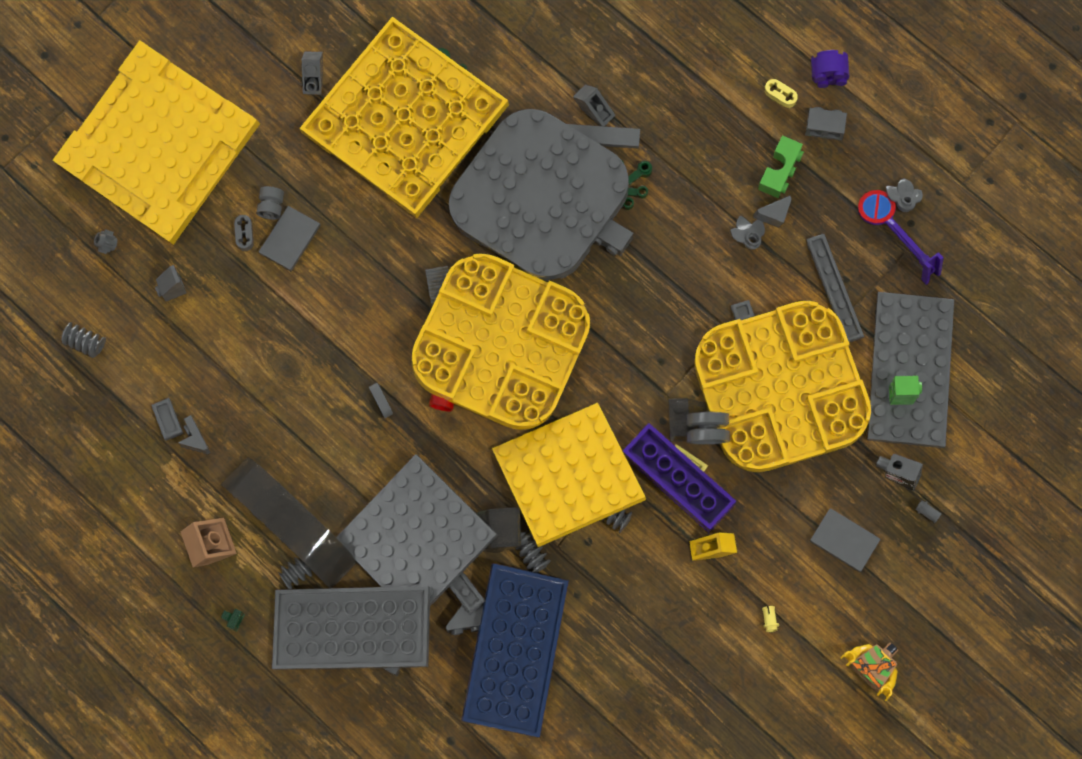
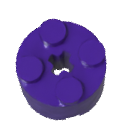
M826 50L818 52L815 58L814 56L811 57L812 81L817 84V87L826 88L829 85L843 86L847 84L849 79V61L846 52H843L842 55L838 54V50Z

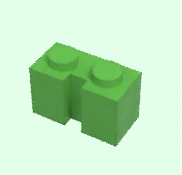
M895 376L889 385L890 405L914 404L922 393V382H919L918 376Z

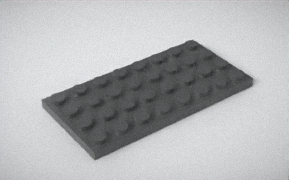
M886 292L877 293L870 388L871 415L867 431L868 441L945 448L954 299ZM895 376H918L919 382H922V393L913 405H890L889 385Z
M430 587L276 590L272 669L428 667Z

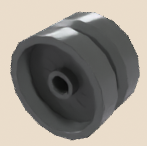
M700 412L686 415V425L690 428H696L687 432V443L703 445L730 442V431L721 429L729 425L728 413Z

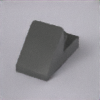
M192 416L184 418L187 424L184 428L190 437L180 441V446L204 454L211 453Z

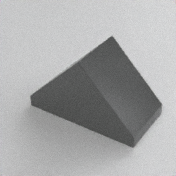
M791 196L758 209L753 214V217L779 228L784 223L792 200Z

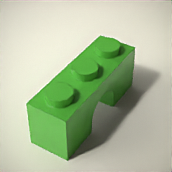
M782 135L773 158L779 160L783 164V168L773 170L767 167L758 190L776 198H779L781 193L785 194L789 183H786L788 177L792 178L796 167H794L795 162H800L804 152L801 151L803 144Z

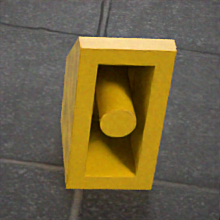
M716 533L690 541L692 561L719 558L737 553L735 536L732 533Z

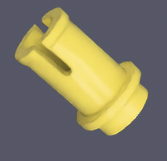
M767 606L763 607L762 611L765 622L763 628L766 629V632L777 631L779 624L776 622L775 606H769L770 614Z

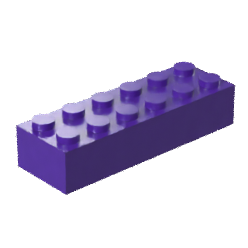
M650 423L623 450L626 459L708 533L714 529L736 504L735 499Z

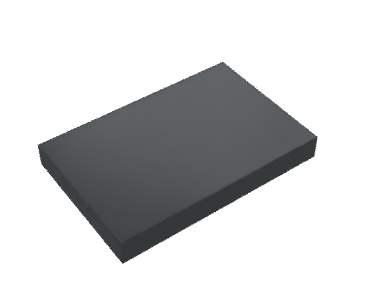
M288 206L259 250V254L292 271L321 225L319 222Z
M830 508L809 542L860 573L879 543L880 538Z

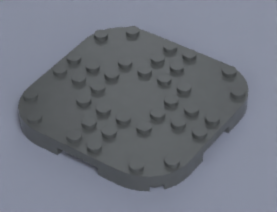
M536 109L521 110L509 115L499 124L464 171L451 191L449 209L454 224L463 235L480 246L484 245L509 261L515 268L544 281L557 278L562 279L573 273L580 266L610 219H614L624 205L629 192L628 173L624 163L616 154L551 114Z

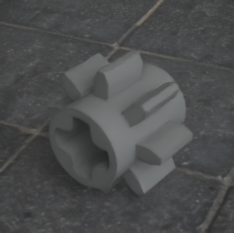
M105 229L101 233L98 232L96 234L94 245L98 248V252L106 254L115 250L117 238L113 236L114 232Z

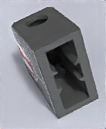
M893 454L891 460L880 456L876 467L885 470L886 479L915 491L922 475L923 464Z

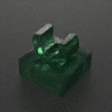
M235 609L233 614L224 610L221 618L228 622L227 628L237 632L245 614L238 609Z

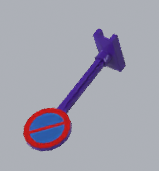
M880 190L865 193L860 198L858 204V212L861 218L873 225L887 224L920 261L919 263L923 266L921 280L926 285L929 283L931 274L941 275L943 256L939 252L931 258L925 255L893 220L896 205L894 201L889 199L887 193Z

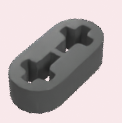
M240 215L234 222L235 240L240 250L249 251L254 245L253 225L248 216ZM242 221L247 223L244 231L240 225ZM244 235H246V239L249 241L246 242L245 246L241 243L243 242Z
M378 383L369 386L383 417L387 418L393 415Z

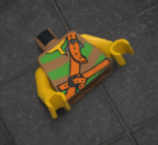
M889 642L882 649L877 644L875 646L867 644L855 647L840 657L841 659L845 657L848 660L846 666H850L878 692L877 696L884 694L886 696L884 701L890 698L898 673L895 668L897 663L892 659L898 652L895 645Z

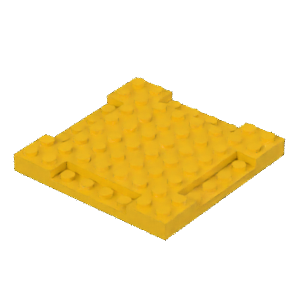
M392 17L303 123L300 130L302 134L326 152L333 154L387 194L391 200L415 218H418L440 191V186L483 133H487L509 106V103L502 95Z
M139 40L118 69L120 73L79 130L77 132L73 131L53 161L174 245L260 123L257 119L229 100L224 99Z

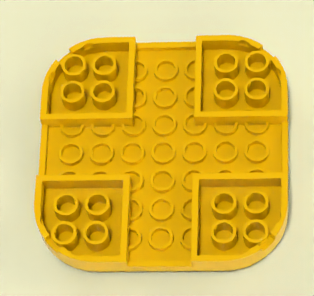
M474 254L471 257L462 258L456 262L447 273L426 322L415 341L412 352V369L420 385L433 395L444 398L451 403L512 429L524 430L534 428L544 423L554 412L587 338L590 328V317L582 299L570 289L550 280L546 282L514 268L513 264L488 254Z
M794 302L778 307L776 310L718 325L703 336L697 347L695 371L709 412L729 414V425L721 429L730 431V442L722 443L720 446L726 457L741 469L751 472L770 471L845 448L856 442L868 425L871 415L870 400L851 355L844 327L838 316L831 309L818 305L817 302Z

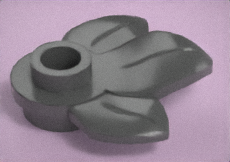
M905 178L899 181L897 187H886L889 199L896 202L898 209L902 212L913 210L916 203H919L923 198L922 190L914 189L913 184Z
M739 216L736 228L731 229L730 233L737 242L743 243L748 249L754 250L761 245V237L765 233V228L760 220H756L751 224L744 217Z

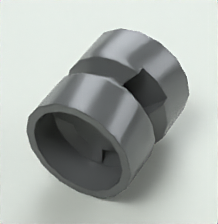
M261 187L259 192L261 203L257 204L256 214L265 219H279L282 210L280 204L283 203L284 191L275 187Z

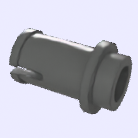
M921 500L915 510L918 511V514H923L935 523L942 513L927 504L928 501L924 502Z

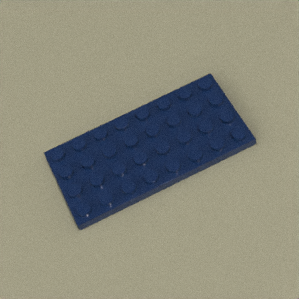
M494 563L491 565L461 719L462 722L537 738L540 737L569 581Z

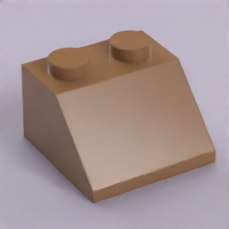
M224 518L193 522L180 531L193 567L209 565L237 554Z

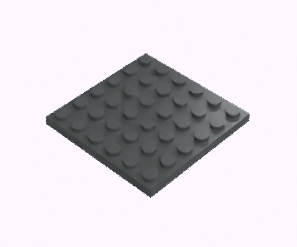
M415 454L335 539L381 587L429 586L431 606L498 535Z

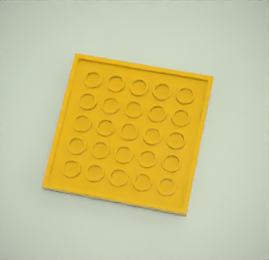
M598 403L492 448L538 547L646 500Z

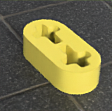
M771 79L766 83L765 94L769 98L787 108H791L796 104L797 93L793 89L776 79ZM776 86V90L770 91V87ZM789 95L792 96V100H785Z

